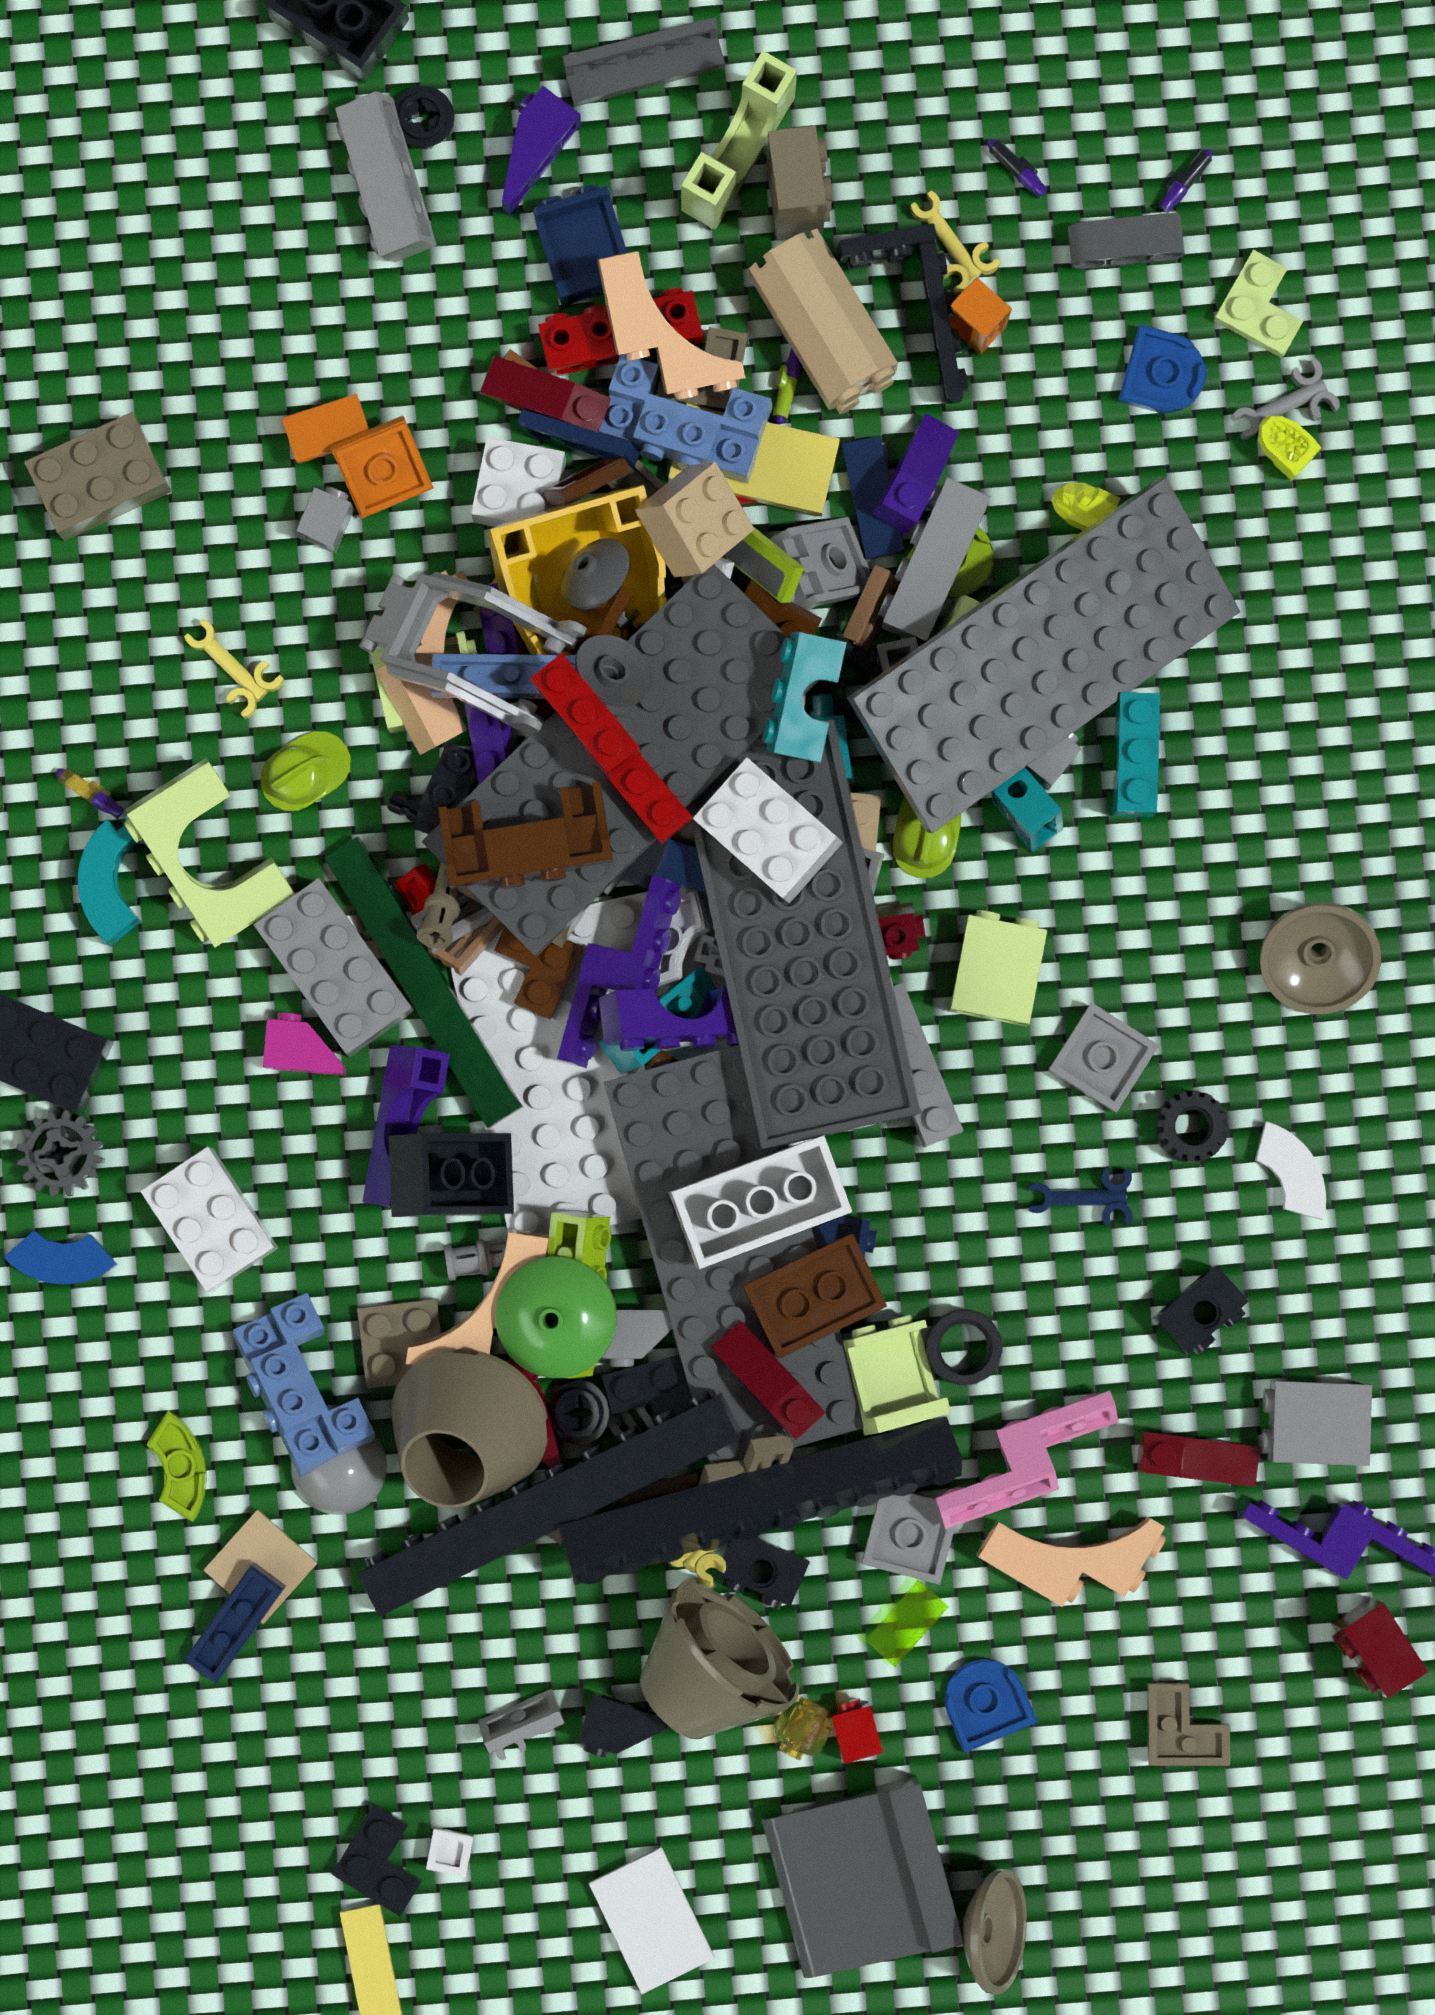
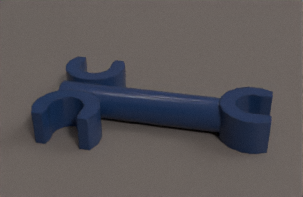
M1103 1169L1100 1177L1101 1183L1106 1189L1050 1190L1041 1183L1031 1184L1028 1186V1191H1040L1044 1196V1202L1040 1206H1029L1028 1211L1042 1213L1050 1206L1107 1205L1101 1214V1221L1104 1226L1110 1225V1214L1113 1210H1120L1124 1214V1225H1131L1133 1214L1127 1206L1126 1189L1132 1181L1130 1169H1123L1122 1183L1114 1185L1109 1180V1169Z

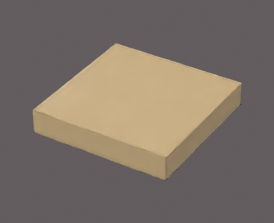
M258 1509L208 1564L204 1571L229 1594H231L254 1562L284 1583L286 1588L261 1621L264 1624L318 1562Z

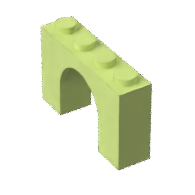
M762 50L742 84V98L739 107L721 142L711 157L703 152L700 153L682 183L681 211L716 230L765 149L768 131H775L795 99L796 69Z
M206 757L126 808V814L129 819L124 822V825L136 843L143 839L151 851V853L146 855L147 860L158 876L166 873L173 886L168 891L180 909L187 906L195 917L190 924L202 942L209 939L215 948L293 897L295 893L272 857L238 879L219 885L198 881L189 875L181 865L178 857V845L185 828L195 818L230 797L228 789Z

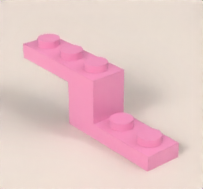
M1111 1392L1088 1394L1081 1398L1079 1402L1065 1407H1051L1039 1416L1025 1421L1015 1420L1005 1425L1004 1428L996 1430L999 1446L1009 1472L989 1475L980 1483L965 1488L955 1487L946 1491L943 1496L935 1498L944 1528L948 1529L1059 1490L1056 1472L1046 1448L1118 1423L1116 1405Z

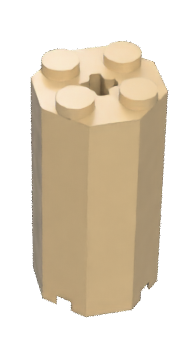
M818 229L810 231V239H807L804 233H800L769 250L763 256L766 264L759 269L756 262L749 268L748 276L828 410L836 408L839 414H843L860 403L858 397L870 390L873 394L880 393L894 383L891 377L897 371L898 362Z

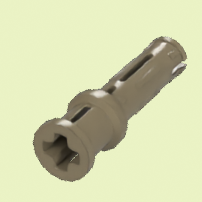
M442 862L439 867L434 892L424 903L426 913L424 923L418 927L416 935L422 944L436 949H443L451 945L453 934L450 931L452 922L458 917L460 910L456 900L458 888L452 889L450 887L447 867Z

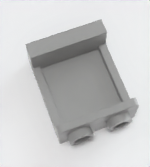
M1270 1381V1389H1264L1263 1412L1269 1413V1429L1262 1430V1453H1268V1461L1370 1466L1372 1385Z

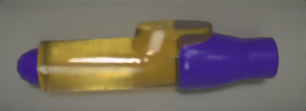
M68 768L56 770L59 782L92 803L97 809L112 815L116 819L124 812V808L117 804L110 796L111 792L97 782L92 781L89 783Z

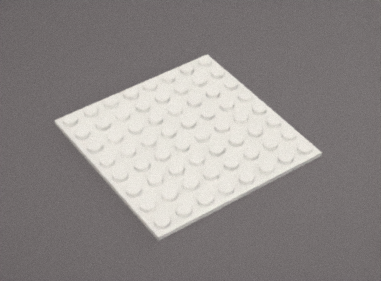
M680 885L679 892L681 897L695 891ZM647 892L590 904L567 939L582 946L583 950L551 1021L514 1004L530 967L494 952L503 929L462 976L455 973L454 968L451 967L459 1002L523 1108L491 1128L485 1126L486 1133H511L514 1214H504L507 1229L549 1235L551 1212L579 1211L610 1216L609 1226L641 1219L604 1082L645 1071L644 1065L624 1074L619 1073L598 1044L603 1038L602 1021H599L595 1035L597 1040L596 1051L588 1061L587 1069L558 1060L557 1057L588 943L631 953ZM702 892L705 909L707 910L709 903L707 893ZM710 928V931L705 934L714 936V928ZM699 937L695 939L686 951L682 963V978L700 966L705 971L706 963L694 960ZM461 938L451 943L447 948L448 953ZM706 972L717 989L726 986L725 977ZM678 981L658 987L655 991L656 996H659ZM716 1040V1045L704 1048H692V1042H680V1047L664 1051L681 1061L731 1046H728L727 1040ZM796 1142V1143H792V1144H788V1145H789V1147H791V1146L796 1145V1144H799V1143H801V1142Z

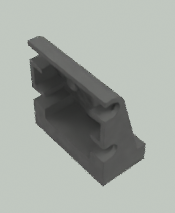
M916 1775L866 1789L867 1791L853 1796H839L795 1808L792 1812L784 1815L761 1818L804 1978L823 1976L928 1951L934 1953L964 1944L921 1784Z

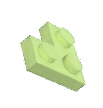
M1253 249L1214 321L1283 358L1303 323L1297 317L1269 303L1288 268Z

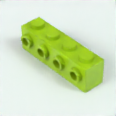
M579 1211L551 1212L547 1257L565 1256L579 1260L598 1272L606 1282V1252L611 1241L610 1216ZM547 1313L545 1316V1322L548 1326L556 1327L558 1325L559 1319L556 1314ZM597 1363L584 1372L565 1378L593 1376V1370Z

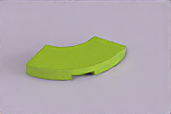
M169 1410L147 1443V1446L158 1456L164 1469V1488L159 1501L194 1522L200 1512L206 1493L207 1471L205 1459L193 1432L177 1415Z

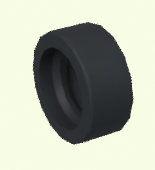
M969 1309L954 1310L939 1317L929 1329L925 1342L927 1358L933 1371L943 1380L957 1385L977 1384L988 1378L998 1367L1003 1352L1002 1338L996 1325L984 1314ZM967 1323L976 1326L983 1332L987 1340L988 1350L985 1359L978 1367L970 1371H959L945 1363L941 1355L940 1343L943 1335L949 1328L957 1324Z

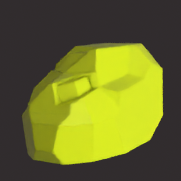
M1266 416L1259 424L1258 441L1263 453L1290 480H1293L1321 450V446L1295 421L1283 416Z
M1068 483L1056 489L1051 499L1055 511L1069 525L1082 531L1114 510L1120 500L1119 497L1086 483Z

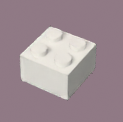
M487 437L471 512L473 522L496 527L522 516L557 507V505H547L543 492L545 491L544 489L563 480L566 466L565 452Z

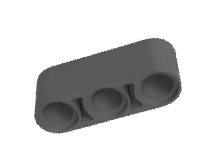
M1176 213L1086 221L1070 225L1067 228L1072 268L1075 269L1169 261L1185 255L1181 216Z

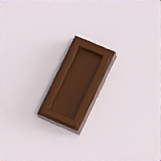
M604 458L544 489L543 495L547 505H567L627 474L630 470L625 459Z

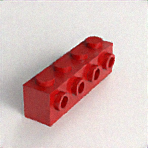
M672 288L661 292V297L653 299L661 314L678 334L694 346L703 345V333L693 290L684 292L683 288ZM606 305L588 307L583 310L584 314L568 317L567 313L554 314L546 317L545 323L538 324L549 374L560 377L618 364L620 355L616 354ZM656 348L649 349L650 356L657 355Z

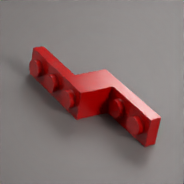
M562 653L530 678L533 685L583 744L585 753L661 845L693 820L692 815L641 755L638 744Z

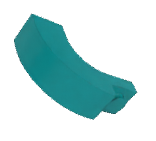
M126 815L122 819L121 823L124 825V822L127 821L129 817ZM107 819L93 833L83 851L78 871V891L81 905L90 924L104 942L112 947L142 922L124 900L118 883L119 869L124 857L139 842L136 843L125 825L118 830Z

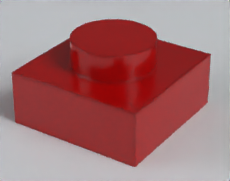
M426 862L414 867L394 883L412 916L424 910L425 900L433 894L437 880Z

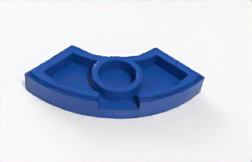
M33 1231L4 1256L13 1267L36 1280L54 1284H76L90 1281L104 1275L118 1265L92 1234L78 1242L60 1244L49 1241L37 1231Z

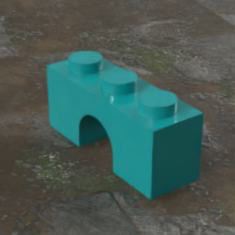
M791 632L790 639H784L780 652V662L784 663L782 677L775 680L771 694V701L776 703L773 719H767L763 731V742L767 743L766 751L821 763L829 722L811 718L803 708L802 696L806 687L816 680L838 683L847 642L802 632Z
M1120 692V699L1116 701L1115 738H1117V766L1113 780V817L1152 818L1157 813L1160 693Z

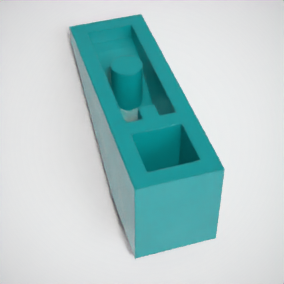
M700 966L661 993L657 998L672 1014L685 1019H694L703 1006L706 993L717 988ZM604 1038L598 1042L620 1074L643 1066L661 1051L656 1049V1043L644 1044V1049L620 1051V1045L604 1046Z

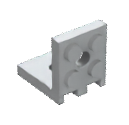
M849 517L787 528L769 539L805 567L791 602L806 610H810L819 605L861 596L871 572ZM830 557L834 560L835 566L832 564ZM734 565L730 580L745 593L748 585L753 580Z

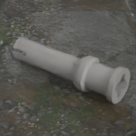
M481 1239L477 1240L475 1245L457 1248L445 1245L444 1252L449 1281L456 1280V1276L477 1272H481L482 1275H489V1272H493L492 1268L501 1266L506 1242L488 1244V1240L484 1241Z

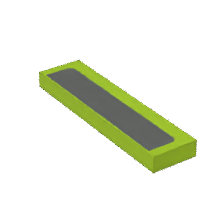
M756 528L725 554L727 560L734 562V565L780 603L791 602L805 567Z

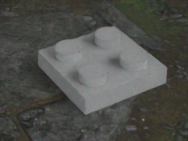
M1091 1002L1048 1071L1109 1110L1117 1113L1159 1045Z
M913 1493L906 1496L893 1495L879 1499L873 1516L862 1564L940 1585L955 1526L948 1529L944 1528L936 1499Z

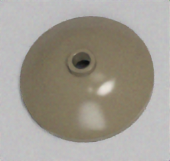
M1330 902L1305 904L1282 915L1268 930L1260 951L1261 972L1270 992L1289 1008L1308 1014L1334 1013L1357 1003L1374 985L1381 966L1379 941L1369 922L1356 911ZM1316 943L1325 945L1320 951L1312 949V946Z
M996 1869L981 1882L968 1904L960 1928L964 1942V1953L972 1976L980 1988L990 1994H1002L1011 1986L1021 1964L1026 1940L1027 1911L1023 1887L1018 1876L1013 1871L1007 1869Z

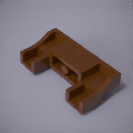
M600 781L592 782L590 786L568 789V786L560 787L564 813L562 818L484 830L479 801L471 802L470 806L448 809L446 806L439 807L450 887L454 889L492 882L493 884L501 883L502 889H510L526 885L525 879L541 876L542 882L558 881L565 879V872L574 871V868L613 862Z

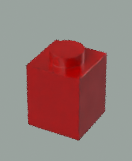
M855 1698L836 1704L838 1711L831 1712L830 1714L844 1764L882 1754L883 1750L869 1702L861 1704L860 1698Z

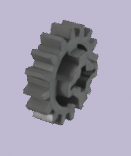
M65 1110L61 1119H58L54 1111H48L47 1122L35 1117L33 1122L36 1129L34 1131L23 1129L22 1133L28 1138L27 1144H17L16 1149L25 1152V1158L18 1160L17 1165L28 1166L29 1171L25 1173L23 1178L26 1181L36 1178L38 1181L35 1185V1190L41 1192L48 1185L50 1186V1196L57 1197L60 1188L64 1189L67 1196H74L75 1185H78L83 1190H87L89 1186L85 1179L88 1176L94 1178L100 1176L93 1167L95 1163H105V1158L96 1155V1150L101 1149L105 1144L102 1141H94L92 1138L99 1131L97 1127L84 1128L87 1120L86 1117L81 1115L73 1122L71 1111ZM63 1127L75 1130L83 1140L73 1142L67 1138ZM46 1133L47 1141L41 1150L35 1151L39 1139ZM58 1144L61 1147L76 1150L64 1156L63 1164L60 1160L45 1158L58 1151ZM87 1156L83 1168L78 1174H75L74 1167L79 1159ZM48 1165L53 1168L58 1180L45 1176L39 1167Z

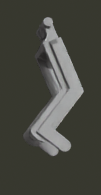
M434 572L430 576L420 573L414 588L405 587L407 580L393 574L378 605L379 608L384 610L382 617L373 615L359 647L369 653H374L377 646L385 648L380 661L386 664L388 673L397 679L448 693L523 733L539 732L543 724L540 719L534 716L538 708L537 705L519 698L515 707L451 672L417 663L414 654L438 603L447 597L492 609L547 639L543 649L554 655L563 654L565 648L574 649L578 642L576 637H583L587 628L572 620L557 622L503 592L483 584Z

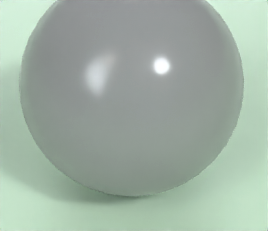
M376 1435L374 1441L337 1456L302 1477H299L291 1460L292 1480L299 1495L311 1507L332 1515L351 1514L365 1508L381 1491L387 1474L386 1454Z

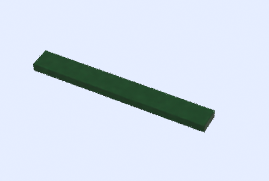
M355 837L324 857L441 1052L450 1054L448 1064L485 1126L491 1128L523 1108L435 960L430 956L427 947L418 940L416 936L417 931L412 926V922L361 838Z

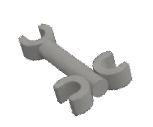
M1313 359L1309 363L1313 371V377L1304 378L1297 367L1292 370L1291 379L1300 389L1256 410L1248 407L1236 410L1231 417L1233 422L1240 418H1247L1252 424L1250 429L1241 433L1242 440L1252 438L1259 430V424L1266 416H1280L1309 401L1308 413L1314 421L1321 418V413L1317 407L1319 402L1328 403L1333 413L1338 411L1340 402L1337 396L1328 392L1324 381L1320 379L1323 372L1322 366L1317 359Z

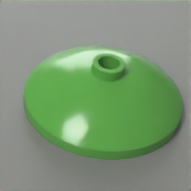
M548 1256L525 1264L507 1280L497 1300L495 1320L497 1333L504 1349L519 1366L539 1376L565 1378L586 1371L606 1353L615 1334L617 1310L609 1286L593 1268L573 1258ZM547 1313L557 1315L559 1322L556 1327H550L546 1324L545 1316Z

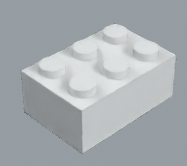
M747 757L693 817L697 823L789 903L843 843Z
M206 1147L140 1191L206 1292L215 1291L278 1249V1246L213 1148Z

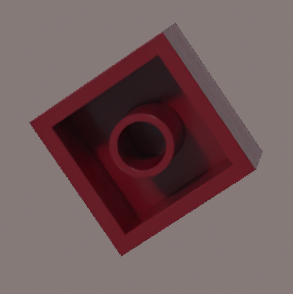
M1369 1598L1331 1623L1337 1632L1331 1636L1334 1643L1344 1657L1348 1656L1350 1660H1355L1358 1668L1353 1671L1366 1691L1370 1690L1372 1694L1378 1693L1388 1699L1428 1673L1425 1665L1384 1602Z

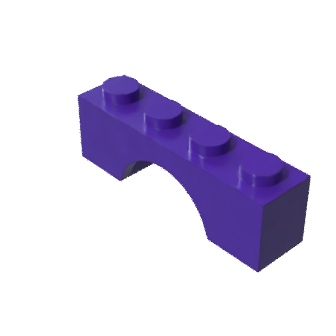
M727 986L706 993L703 1006L694 1019L681 1018L669 1012L660 1003L653 989L616 990L599 998L604 1046L620 1045V1051H636L644 1049V1044L656 1043L657 1050L680 1047V1042H692V1048L716 1045V1040H727L728 1046L739 1045Z
M390 1044L362 1202L391 1207L389 1136L417 1133L426 1107L434 1098L443 1094L450 1054L420 1047Z

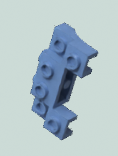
M621 354L608 389L611 401L600 426L599 433L629 441L647 459L662 461V458L676 461L677 466L685 469L687 466L716 461L724 477L748 484L755 465L760 442L773 407L771 398L733 387L724 415H717L653 395L660 376L659 365L642 359L627 361L626 355Z
M308 1293L270 1309V1314L233 1329V1338L250 1371V1374L246 1375L250 1390L255 1398L261 1395L267 1409L263 1410L265 1421L272 1433L279 1432L299 1477L310 1473L337 1456L374 1441L375 1432L358 1398L328 1411L300 1353L299 1345L320 1337L324 1333V1326Z

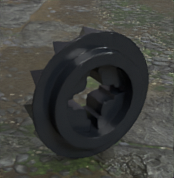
M429 86L411 88L401 94L395 102L405 141L414 149L418 147L432 149L435 145L445 142L447 136L454 128L455 116L453 106L449 98L436 88ZM418 104H422L427 115L434 114L435 118L429 120L428 132L424 131L419 122L413 123L412 119L418 117Z
M583 1380L571 1381L563 1385L555 1393L550 1407L551 1422L555 1431L565 1441L576 1445L589 1444L599 1440L598 1438L603 1432L609 1429L607 1424L612 1413L608 1406L607 1395L597 1387L598 1384ZM581 1401H583L584 1408L594 1412V1414L585 1417L583 1423L580 1416L569 1414V1410L581 1407Z

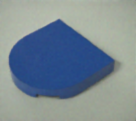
M1139 324L1118 402L1158 413H1174L1187 408L1198 398L1206 381V365L1200 352L1189 339L1181 335Z
M985 1658L969 1661L960 1666L947 1683L944 1697L945 1708L963 1753L1038 1723L1021 1680L1010 1667L1000 1661Z

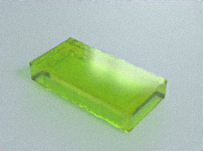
M918 1579L867 1636L865 1641L896 1667L949 1606Z

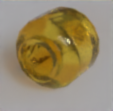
M801 1696L799 1701H795L787 1710L781 1712L774 1726L773 1734L782 1742L779 1750L797 1760H801L803 1754L808 1756L819 1755L833 1728L832 1721L827 1717L830 1711Z

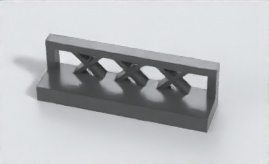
M715 17L562 56L564 72L574 107L725 68Z

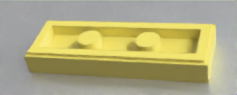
M376 1903L340 1911L360 2015H403L381 1905Z

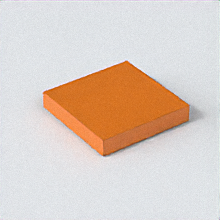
M403 415L330 446L361 519L434 489Z

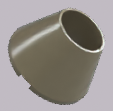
M456 1349L430 1354L420 1359L407 1370L394 1392L391 1405V1421L404 1479L417 1496L432 1505L443 1508H460L515 1486L533 1473L547 1447L546 1419L548 1416L537 1390L515 1367L493 1355L480 1351L478 1355L456 1353ZM438 1433L449 1434L462 1439L478 1455L465 1454L453 1449L440 1438Z
M697 1578L683 1581L674 1590L640 1676L643 1694L654 1712L670 1728L690 1739H702L785 1711L797 1700L799 1695V1683L795 1682L793 1684L789 1673L794 1667L793 1662L785 1647L768 1624L736 1595L732 1594L729 1598H726L713 1590L716 1587L715 1583H713L714 1585L711 1588H707L701 1585Z

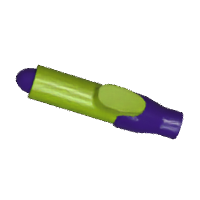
M792 348L785 365H781L776 379V386L779 388L773 416L775 423L778 425L782 424L785 419H788L797 380H799L801 363Z

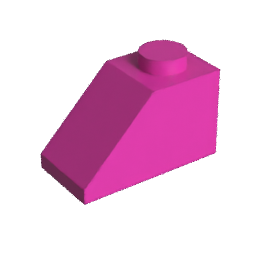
M278 1013L277 1020L267 1019L263 1058L264 1068L346 1076L347 1068L309 1023L301 1022L302 1015Z

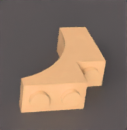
M638 251L597 259L616 354H626L627 361L648 357L650 356L649 349L656 348L664 392L666 394L674 393L675 400L699 395L697 388L713 385L714 392L732 389L733 387L736 388V380L745 378L741 361L724 359L702 351L684 339L666 321L651 297L644 278Z
M447 571L441 572V574L448 575ZM463 571L453 575V577L468 580ZM447 597L438 603L414 654L417 663L432 667L433 654H444L446 629L458 600ZM386 664L375 670L420 755L467 730L452 698H433L430 688L397 679L390 675Z
M508 1229L505 1252L499 1272L484 1299L465 1319L451 1329L426 1340L409 1343L406 1364L414 1365L420 1359L430 1354L456 1349V1353L478 1355L480 1351L489 1354L493 1328H496L495 1313L500 1292L507 1280L519 1268L533 1260L546 1257L548 1234Z
M1146 1517L1137 1526L1113 1539L1083 1546H1063L1031 1539L996 1521L976 1556L1063 1607L1066 1600L1072 1603L1079 1594L1084 1584L1083 1581L1079 1580L1082 1572L1124 1597L1128 1590L1134 1593L1146 1574L1145 1571L1141 1570L1149 1555L1155 1558L1166 1540V1537L1162 1535L1165 1527Z

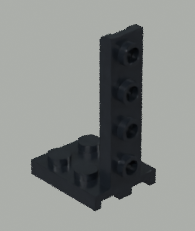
M934 223L840 240L836 249L837 261L839 266L848 265L849 271L871 267V262H874L876 259L886 258L888 264L910 260V255L915 252L918 253L943 398L948 404L960 403L963 400V393L968 392V381L965 369H958L956 353H961V342L958 329L951 330L949 314H954V311L951 309L953 297L951 290L944 291L941 275H947V264L944 251L937 252V236Z

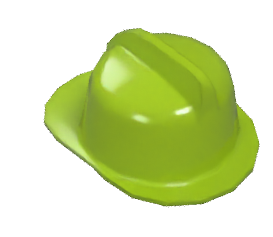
M313 731L297 738L275 752L265 762L261 771V788L264 796L273 806L284 811H298L310 806L337 789L346 780L351 762L347 746L338 736L328 732Z
M904 797L899 808L893 838V855L898 866L907 874L916 878H932L943 873L951 865L956 852L961 826V813L934 833H928L925 831L908 800Z

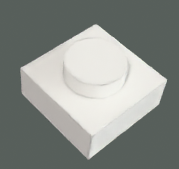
M434 1827L426 1869L466 1877L474 1835Z

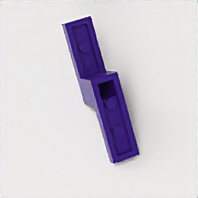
M498 583L487 585L499 590ZM479 606L487 654L528 655L527 646L512 620L492 609ZM500 698L510 704L517 703L519 698ZM465 703L478 784L480 785L515 751L511 727Z
M651 876L631 953L588 943L558 1053V1060L587 1069L588 1061L593 1057L597 1046L595 1035L599 1021H601L599 998L606 995L607 992L633 989H653L654 992L656 991L660 982L659 966L662 954L667 951L670 944V924L673 915L677 913L681 903L680 885L667 878Z
M1260 1499L1256 1506L1246 1501L1238 1514L1248 1522L1346 1580L1349 1578L1370 1540H1373L1435 1578V1548L1425 1542H1422L1418 1548L1405 1540L1408 1535L1407 1531L1390 1521H1387L1385 1526L1380 1525L1371 1519L1374 1512L1355 1500H1352L1350 1505L1338 1502L1316 1541L1312 1540L1315 1532L1295 1520L1291 1526H1288L1277 1519L1280 1513L1279 1510Z

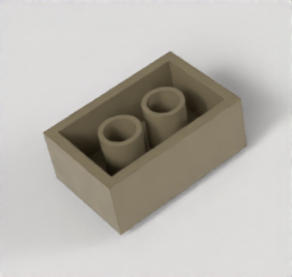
M816 125L768 131L766 167L776 241L790 239L800 233H804L806 237H809L810 231L818 229L819 233L823 235L824 222L830 221L833 194L830 176L825 177L827 162L825 137H817Z
M133 412L24 461L51 521L64 542L172 492L143 429Z

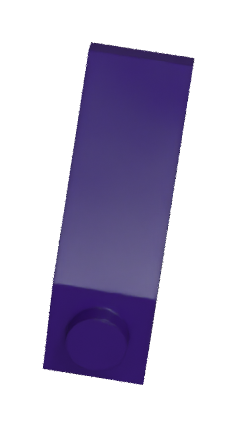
M544 86L539 89L536 95L530 92L518 109V112L521 114L518 117L502 197L503 211L509 216L581 126L580 113Z
M925 413L872 515L905 534L913 528L921 517L938 483L959 431Z

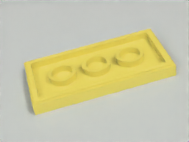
M686 404L717 415H724V412ZM767 422L748 484L727 477L725 479L735 496L822 517L840 439ZM672 461L668 482L683 470L677 466L676 461Z

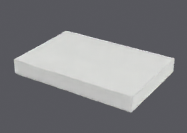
M662 1846L589 1882L641 1994L715 1959Z

